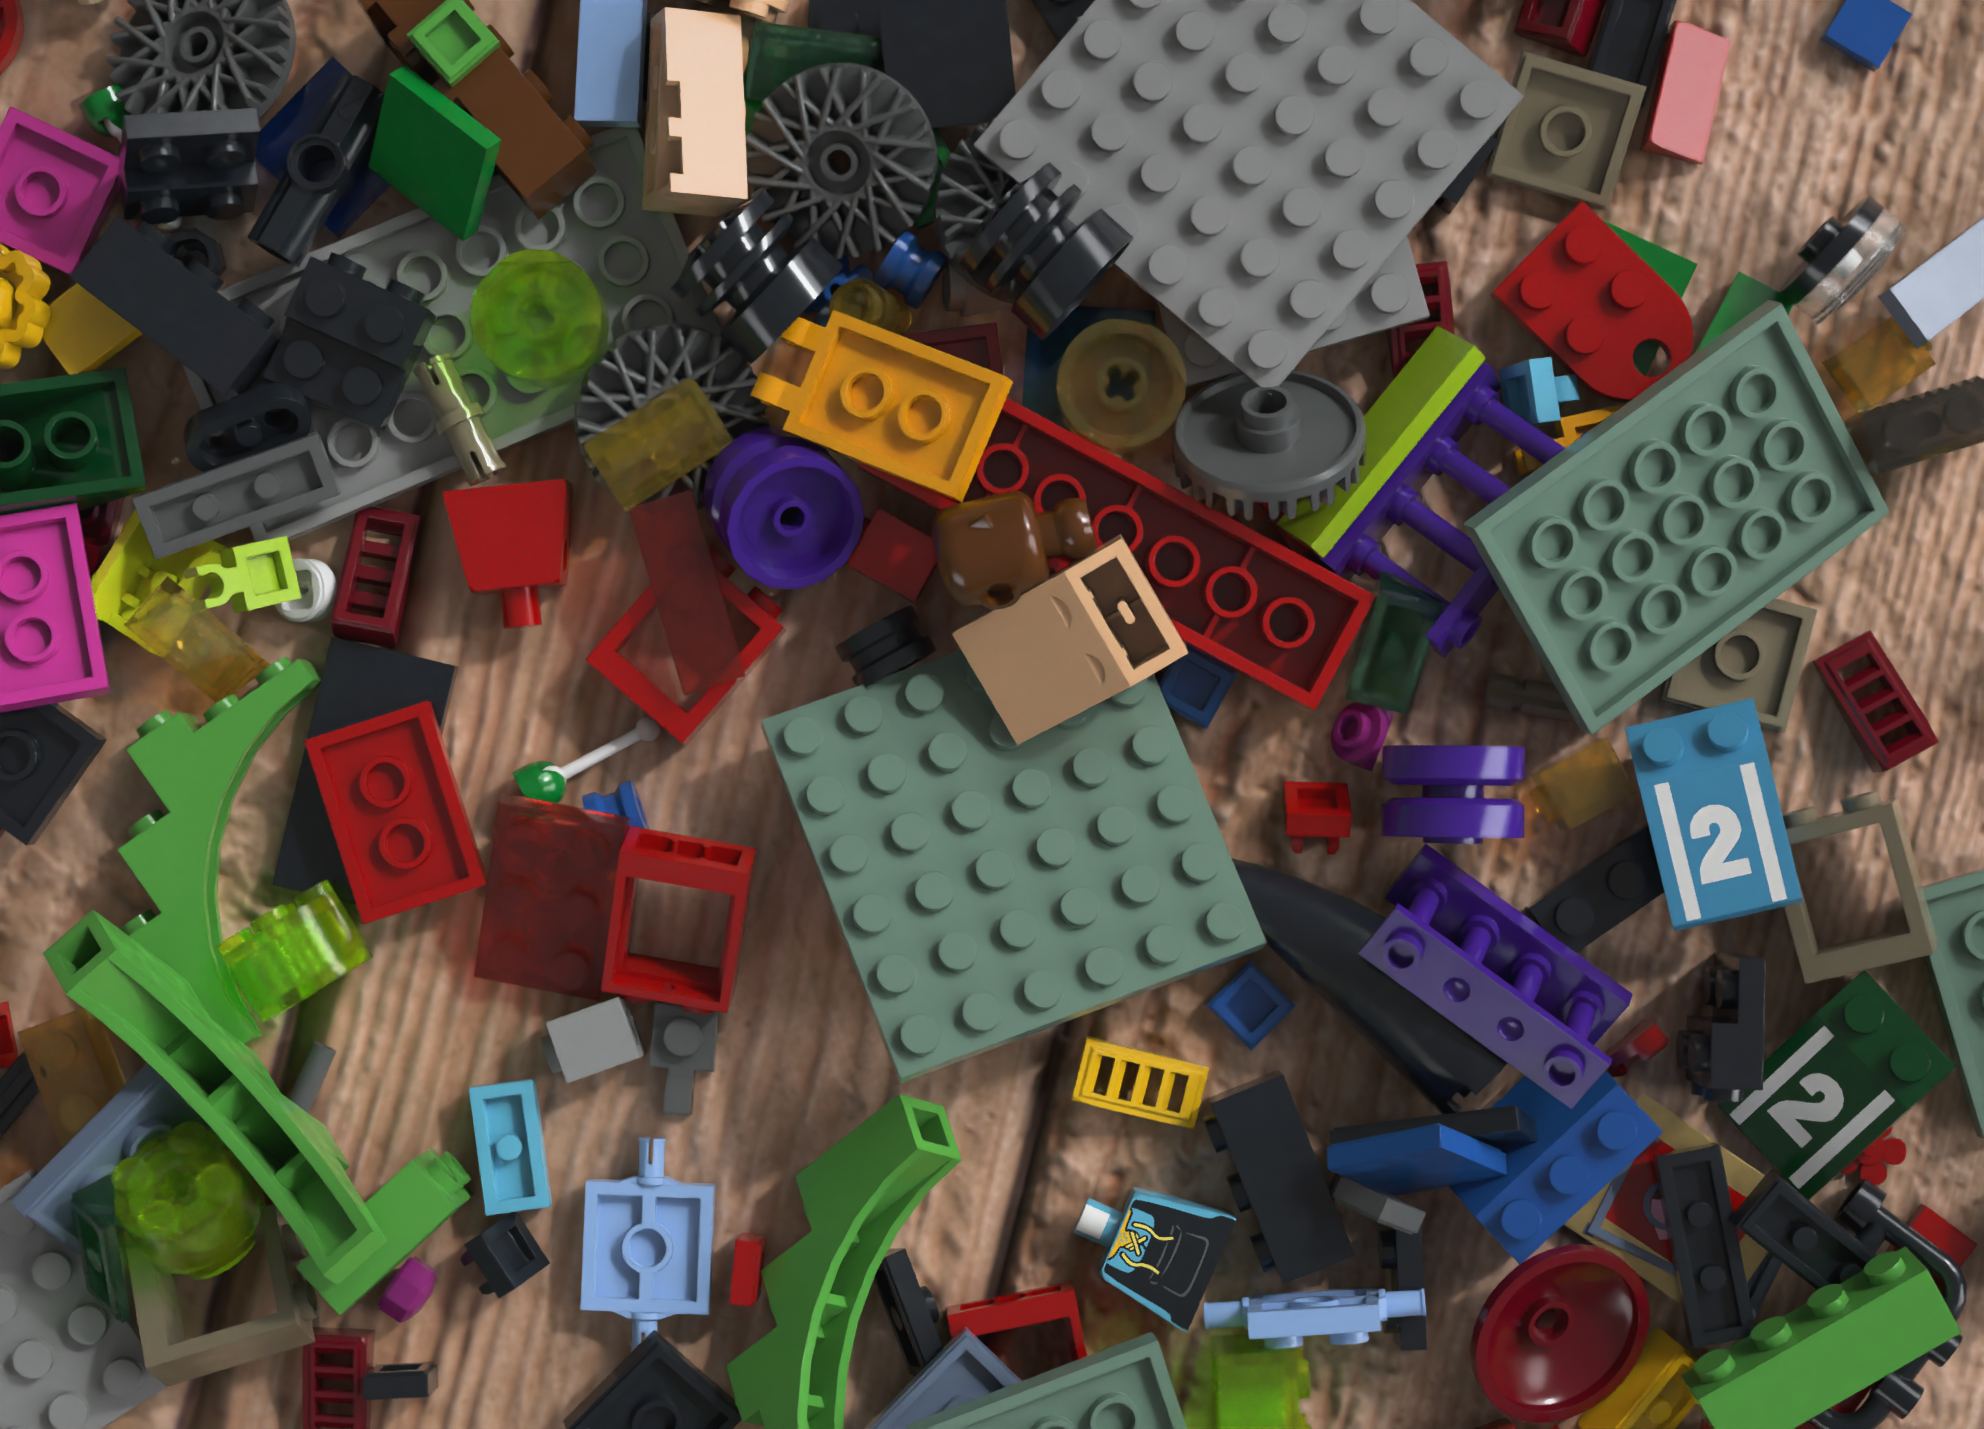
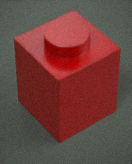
M878 508L872 520L864 516L860 541L853 550L847 565L852 570L916 605L938 563L933 540L930 536Z

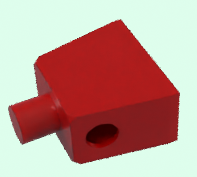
M563 478L443 491L445 506L471 593L476 595L500 593L504 629L541 626L542 619L538 589L567 585L573 503L572 483Z

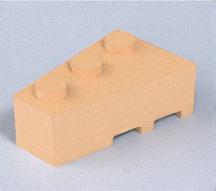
M664 7L651 19L642 210L717 217L748 199L745 139L746 107L743 73L747 66L749 44L747 36L741 35V15Z

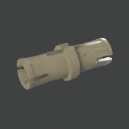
M446 352L430 358L431 365L427 366L425 362L420 363L413 369V372L418 377L438 417L434 426L439 436H447L467 476L468 484L473 486L491 479L490 473L498 475L507 467L501 461L481 420L486 414L480 402H472L455 368L450 352Z

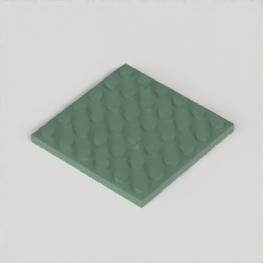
M962 650L885 676L867 688L864 685H860L761 720V729L899 1084L1263 949L1267 943L1154 674L1019 745L1014 741Z

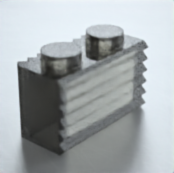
M1979 376L1968 380L1964 379L1942 388L1939 387L1919 395L1915 394L1906 399L1902 398L1894 403L1890 402L1881 407L1877 406L1870 410H1864L1849 417L1845 426L1870 475L1882 474L1984 442V379Z

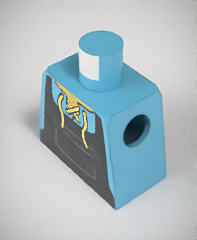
M1132 1187L1122 1211H1118L1088 1197L1079 1214L1073 1233L1106 1247L1097 1268L1099 1276L1177 1328L1188 1332L1236 1218L1231 1211L1221 1207L1139 1187Z

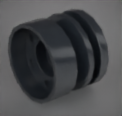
M1050 162L1030 178L1020 184H1016L996 204L977 228L969 250L959 263V266L971 277H974L995 258L1000 264L984 285V288L991 295L1001 290L1014 278L1020 280L1025 286L1016 298L1011 313L1042 340H1045L1073 312L1110 270L1133 240V236L1102 208L1092 213L1078 226L1070 221L1068 217L1082 194V191L1075 184L1069 187L1051 204L1046 198L1059 182L1062 173Z
M764 190L755 199L731 209L688 254L678 281L670 288L683 299L703 279L713 290L694 312L703 317L725 301L735 309L723 327L720 336L749 364L757 360L780 337L843 267L814 237L804 241L790 253H787L779 245L794 220L787 212L766 233L756 221L775 200Z

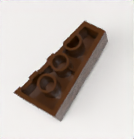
M357 0L382 42L402 65H406L501 139L494 170L538 220L597 172L587 152L594 145L591 138L570 114L563 120L558 117L548 105L554 100L549 90L530 69L524 74L520 72L510 60L514 52L491 24L487 28L500 41L501 46L451 88L408 40L406 35L446 0ZM463 0L472 11L475 10L469 0Z

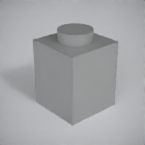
M616 996L546 1022L549 1035L541 1037L543 1051L551 1071L554 1074L563 1071L567 1084L638 1059L646 1054L628 1001L623 1000L621 996Z

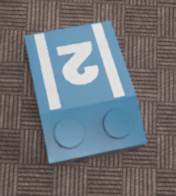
M1753 698L1625 728L1674 931L1803 903Z

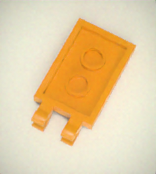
M836 310L832 311L826 327L798 317L779 338L785 340L786 344L791 347L814 354L801 386H795L760 372L750 396L761 400L760 403L789 414L783 430L790 435L962 503L1013 381L1007 376Z

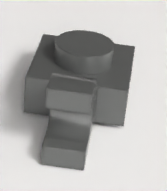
M654 1004L649 1067L668 1068L663 1114H693L696 1070L715 1072L720 1012L696 1014L686 1011L677 1004Z

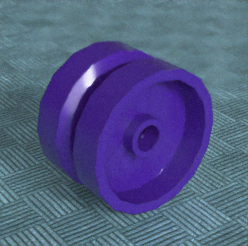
M768 425L741 434L720 451L707 472L702 500L708 524L748 577L770 588L800 589L824 581L846 563L860 541L864 510L859 489L825 448L790 435L783 430L784 426Z
M1465 745L1382 746V778L1391 785H1422V798L1394 797L1382 803L1381 836L1423 837V843L1483 844V838H1524L1525 805L1516 799L1484 798V786H1516L1525 780V747Z

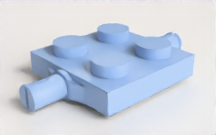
M638 1137V1175L623 1180L588 1179L585 1182L580 1310L613 1311L632 1319L631 1352L643 1341V1332L646 1338L653 1330L657 1331L658 1320L675 1314L709 1315L711 1312L716 1184L686 1183L669 1176H664L666 1138L655 1137L653 1139L652 1162L650 1161L651 1137Z
M1379 1286L1265 1293L1252 1294L1250 1299L1249 1297H1242V1301L1204 1302L1206 1330L1211 1328L1244 1327L1245 1330H1248L1249 1339L1264 1338V1347L1271 1349L1303 1345V1336L1329 1334V1343L1337 1345L1364 1343L1369 1341L1368 1332L1381 1331V1321H1387V1318L1426 1316L1424 1288L1421 1290L1385 1292V1289H1379Z

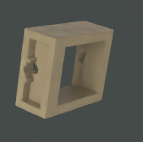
M1872 791L1840 800L1843 810L1841 812L1818 817L1815 807H1808L1782 814L1790 845L1880 823L1909 926L1818 948L1800 885L1803 903L1785 906L1784 909L1805 984L1932 955L1937 950L1939 945L1898 798L1881 801L1879 791Z
M275 1204L126 1248L145 1369L166 1387L315 1342L311 1320L319 1317L317 1297L313 1286L307 1280L304 1281L303 1275L296 1269L300 1260L308 1256V1252ZM265 1242L278 1313L185 1341L173 1269Z

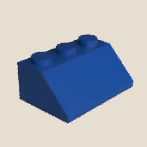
M1607 1071L1600 1076L1572 1109L1524 1076L1491 1108L1515 1105L1535 1119L1537 1142L1495 1147L1506 1153V1176L1449 1186L1475 1218L1519 1265L1663 1133L1661 1128Z

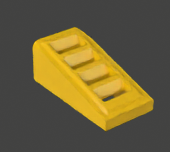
M1086 1035L1070 1098L1072 1101L1194 1130L1209 1067ZM1102 1056L1114 1058L1106 1093L1094 1090ZM1127 1061L1139 1064L1130 1099L1118 1096ZM1152 1067L1163 1070L1155 1105L1143 1102ZM1176 1073L1188 1076L1180 1111L1167 1109Z

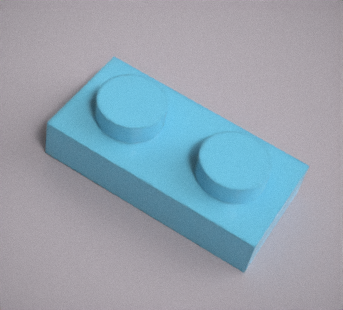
M536 1078L470 1087L469 1095L486 1216L550 1207L552 1205Z

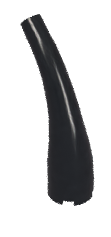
M1232 858L1267 941L1266 944L1354 1027L1441 1114L1459 1112L1461 1107L1452 1099L1457 1092L1463 1098L1471 1091L1477 1095L1508 1064L1358 954L1361 947L1386 918L1385 916L1350 898L1306 880L1263 865Z

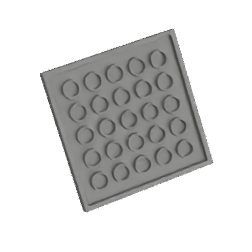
M1095 0L974 143V148L1016 184H1020L1030 178L1050 162L1062 173L1059 182L1046 198L1051 204L1073 184L1082 191L1077 205L1068 217L1070 221L1078 226L1092 213L1102 208L1133 236L1132 242L1114 264L1119 271L1254 385L1261 388L1279 387L1520 103L1524 95L1411 0Z

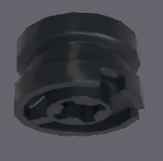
M912 605L882 618L835 647L842 662H850L856 673L852 680L856 687L864 685L867 688L885 676L909 668L937 650L929 635L922 636L916 626L920 619Z

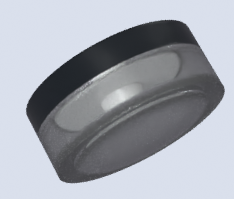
M1867 195L1840 221L1832 215L1807 240L1797 253L1803 259V262L1782 286L1780 293L1815 324L1819 325L1831 314L1847 304L1875 276L1894 251L1898 241L1906 232L1907 227L1873 197Z

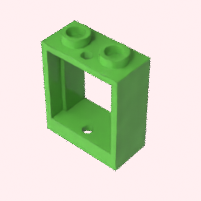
M430 1148L412 1159L365 1202L366 1207L387 1239V1242L339 1285H336L321 1274L310 1255L300 1262L296 1269L340 1316L361 1300L475 1195L466 1185L471 1180L470 1174L449 1152L445 1151L439 1156L433 1148Z

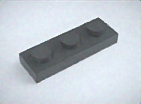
M315 432L136 495L132 500L155 559H159L338 496L341 493V489L320 434Z

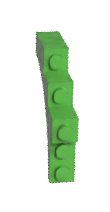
M288 657L276 661L259 673L255 679L260 686L241 700L238 699L236 694H231L210 707L203 714L208 722L204 726L200 725L193 713L178 712L172 716L169 710H164L143 723L136 730L141 739L126 748L170 813L164 816L161 810L158 809L137 821L127 830L133 839L117 849L161 911L156 916L153 910L149 909L126 923L120 930L186 978L211 1020L246 1046H249L263 1036L238 991L223 945L217 897L221 844L234 798L256 754L287 714L320 687L322 676L311 661L297 659L291 663Z
M93 909L43 953L65 994L94 1015L135 1050L183 1097L241 1161L296 1233L324 1277L339 1285L387 1242L381 1229L345 1171L350 1166L325 1125L280 1093L257 1053L211 1020L186 978Z
M898 1094L795 1175L803 1200L804 1214L810 1223L812 1231L761 1270L769 1298V1307L774 1315L777 1327L726 1365L734 1392V1401L742 1422L761 1425L765 1429H844L847 1370L858 1320L875 1274L898 1231L928 1191L962 1161L944 1106Z

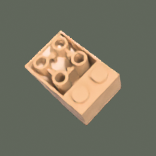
M1121 534L1099 546L1089 556L1077 559L1051 574L1045 582L1020 595V599L1012 606L1004 609H991L952 632L954 639L1017 745L1126 690L1188 654L1186 645Z

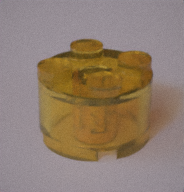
M1106 319L1084 329L1067 346L1057 373V404L1068 429L1113 455L1136 453L1160 441L1171 430L1176 421L1186 394V369L1177 347L1158 328L1134 320ZM1116 373L1122 380L1130 376L1136 380L1131 391L1133 399L1125 402L1119 395L1110 399L1105 394L1109 389L1110 374Z

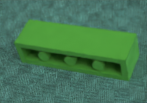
M1905 1246L1896 1252L1890 1251L1877 1255L1865 1265L1863 1271L1840 1284H1830L1816 1290L1808 1298L1807 1303L1785 1316L1771 1317L1760 1322L1751 1331L1750 1336L1729 1348L1716 1349L1706 1353L1696 1361L1694 1368L1680 1376L1710 1429H1794L1962 1332L1928 1269Z

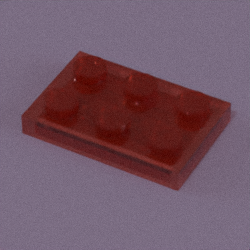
M507 793L502 794L497 807L474 977L596 1001L600 1000L603 992L601 991L619 851L628 831L630 817Z

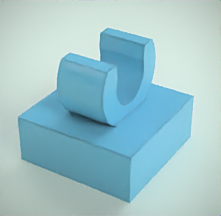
M1551 357L1528 359L1499 369L1504 406L1536 428L1560 421L1559 406L1564 405V402L1580 400L1577 377L1575 375L1554 377Z

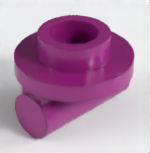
M1364 700L1350 703L1339 713L1331 731L1333 751L1340 759L1349 764L1372 772L1395 713Z

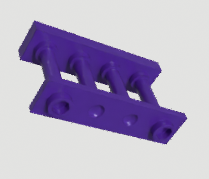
M1485 362L1480 365L1324 558L1317 554L1314 555L1321 567L1350 581L1354 574L1357 576H1361L1364 573L1431 620L1434 625L1425 637L1433 650L1444 659L1454 646L1461 649L1473 638L1482 622V617L1479 614L1499 590V587L1471 538L1420 503L1421 496L1418 492L1433 473L1437 476L1445 473L1488 504L1511 489L1459 452L1460 445L1458 441L1472 423L1476 426L1485 423L1542 464H1545L1565 449L1561 444L1498 402L1499 394L1497 391L1501 387L1493 368ZM1403 523L1407 524L1474 572L1451 603L1380 553L1381 545L1379 542L1393 524L1397 526Z
M1425 843L1389 887L1385 899L1394 904L1395 907L1361 947L1358 954L1572 1109L1611 1065L1612 1059L1594 1045L1626 1010L1633 994Z

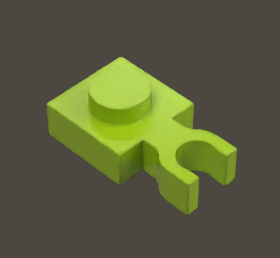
M287 536L219 550L223 567L215 563L183 570L185 579L202 576L210 584V594L207 599L191 602L193 612L221 606L228 602L229 599H231L235 614L302 598Z

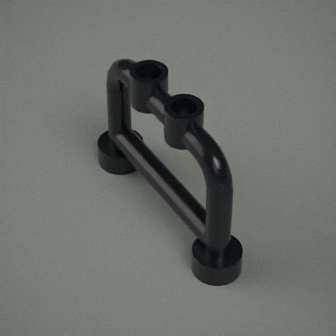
M1863 1178L1844 1200L1834 1219L1855 1233V1237L1875 1253L1884 1240L1898 1250L1906 1246L1939 1281L1941 1295L1957 1322L1966 1304L1967 1283L1960 1266L1946 1252L1881 1206L1887 1193L1868 1179ZM1958 1334L1876 1381L1869 1392V1396L1856 1411L1840 1413L1833 1408H1829L1807 1422L1816 1429H1875L1885 1420L1890 1412L1900 1419L1905 1418L1915 1407L1924 1392V1388L1914 1381L1918 1373L1928 1360L1938 1367H1942L1956 1351L1963 1337Z

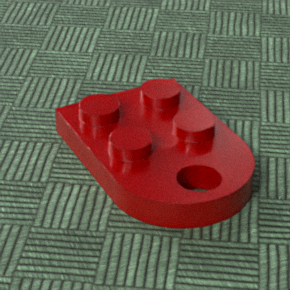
M1583 201L1490 294L1571 375H1575L1577 381L1583 387L1607 400L1617 402L1631 401L1687 360L1691 354L1693 326L1688 309L1680 296ZM1652 342L1663 349L1667 363L1661 375L1648 377L1636 369L1633 363V353L1638 344Z

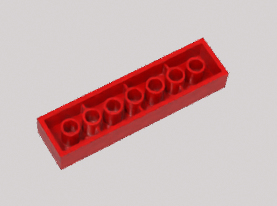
M1006 398L963 502L984 498L996 492L1000 494L1008 491H1020L1031 498L1037 514L1052 510L1060 501L1073 497L1086 500L1097 548L1118 535H1122L1184 644L1308 710H1316L1376 598L1374 594L1214 508L1209 510L1206 504L1199 500H1195V498L1009 398ZM860 462L857 464L859 470L938 512L949 506L961 503ZM1064 555L1048 559L1050 572L1055 573L1077 559H1071Z

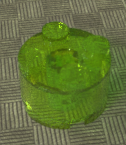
M529 249L512 253L499 261L498 265L487 274L484 280H481L474 291L470 318L475 340L486 357L498 369L516 382L535 388H556L567 385L584 376L592 362L605 349L609 334V314L605 300L588 274L580 266L560 253L544 249ZM545 305V308L555 317V320L545 324L544 332L538 334L530 324H527V319L537 317L539 307Z
M327 879L294 899L299 909H297L293 902L286 906L281 904L249 923L255 935L247 927L216 946L227 968L254 1012L258 1014L263 1023L315 994V992L373 958L367 947L368 944Z
M195 1121L184 1122L176 1126L171 1132L154 1138L136 1151L132 1157L126 1158L117 1164L112 1173L111 1180L115 1187L113 1202L116 1215L150 1265L162 1275L173 1278L171 1273L189 1274L193 1280L216 1276L242 1260L257 1240L254 1231L259 1222L260 1215L264 1219L266 1210L263 1194L241 1161L215 1132L205 1129L201 1123Z

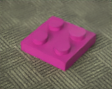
M10 106L0 126V243L15 250H20L40 262L71 275L91 250L120 189L118 179L119 157Z

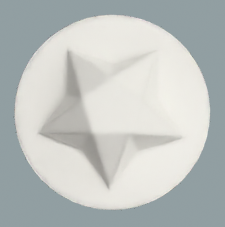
M292 559L302 598L275 604V607L289 621H320L334 607L338 590L336 578L332 570L319 560Z

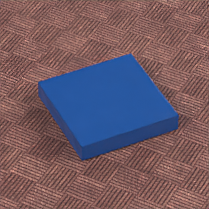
M1439 1123L1331 1144V1147H1327L1328 1170L1394 1196L1507 1175L1506 1153Z

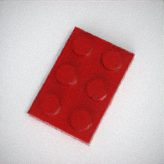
M424 701L304 740L362 924H368L489 884L431 701Z

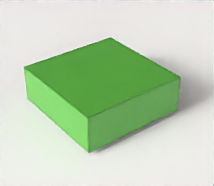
M446 0L406 34L408 40L451 88L501 46L500 41L463 0Z

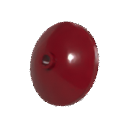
M1584 1244L1566 1245L1549 1249L1517 1266L1506 1275L1489 1295L1473 1329L1470 1347L1471 1365L1476 1382L1482 1392L1499 1410L1513 1418L1526 1422L1548 1423L1561 1421L1579 1415L1596 1406L1614 1392L1629 1375L1646 1342L1649 1330L1650 1307L1641 1279L1623 1259L1613 1252L1597 1246Z

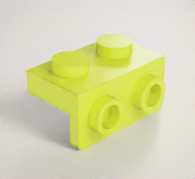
M135 509L133 514L124 523L120 535L99 569L91 577L98 619L108 623L149 652L164 658L193 611L191 602L199 601L209 585L208 580L202 576L185 579L183 570L216 563L221 565L222 561L219 550L228 549V547L213 539L155 559Z

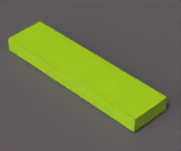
M1437 326L1365 414L1366 457L1365 466L1359 465L1358 483H1351L1348 492L1335 484L1334 503L1328 506L1319 502V508L1316 511L1312 510L1308 498H1298L1295 518L1289 519L1284 514L1276 525L1289 537L1324 558L1472 377L1486 357L1473 344Z

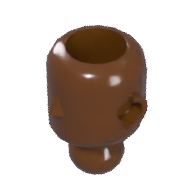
M1008 491L998 494L996 492L988 497L944 508L935 515L931 523L932 540L944 588L951 601L965 607L979 605L989 609L1010 607L1020 599V595L1048 579L1050 575L1048 559L1063 555L1071 559H1082L1097 549L1086 500L1071 497L1064 499L1052 510L1037 514L1031 498L1025 493Z

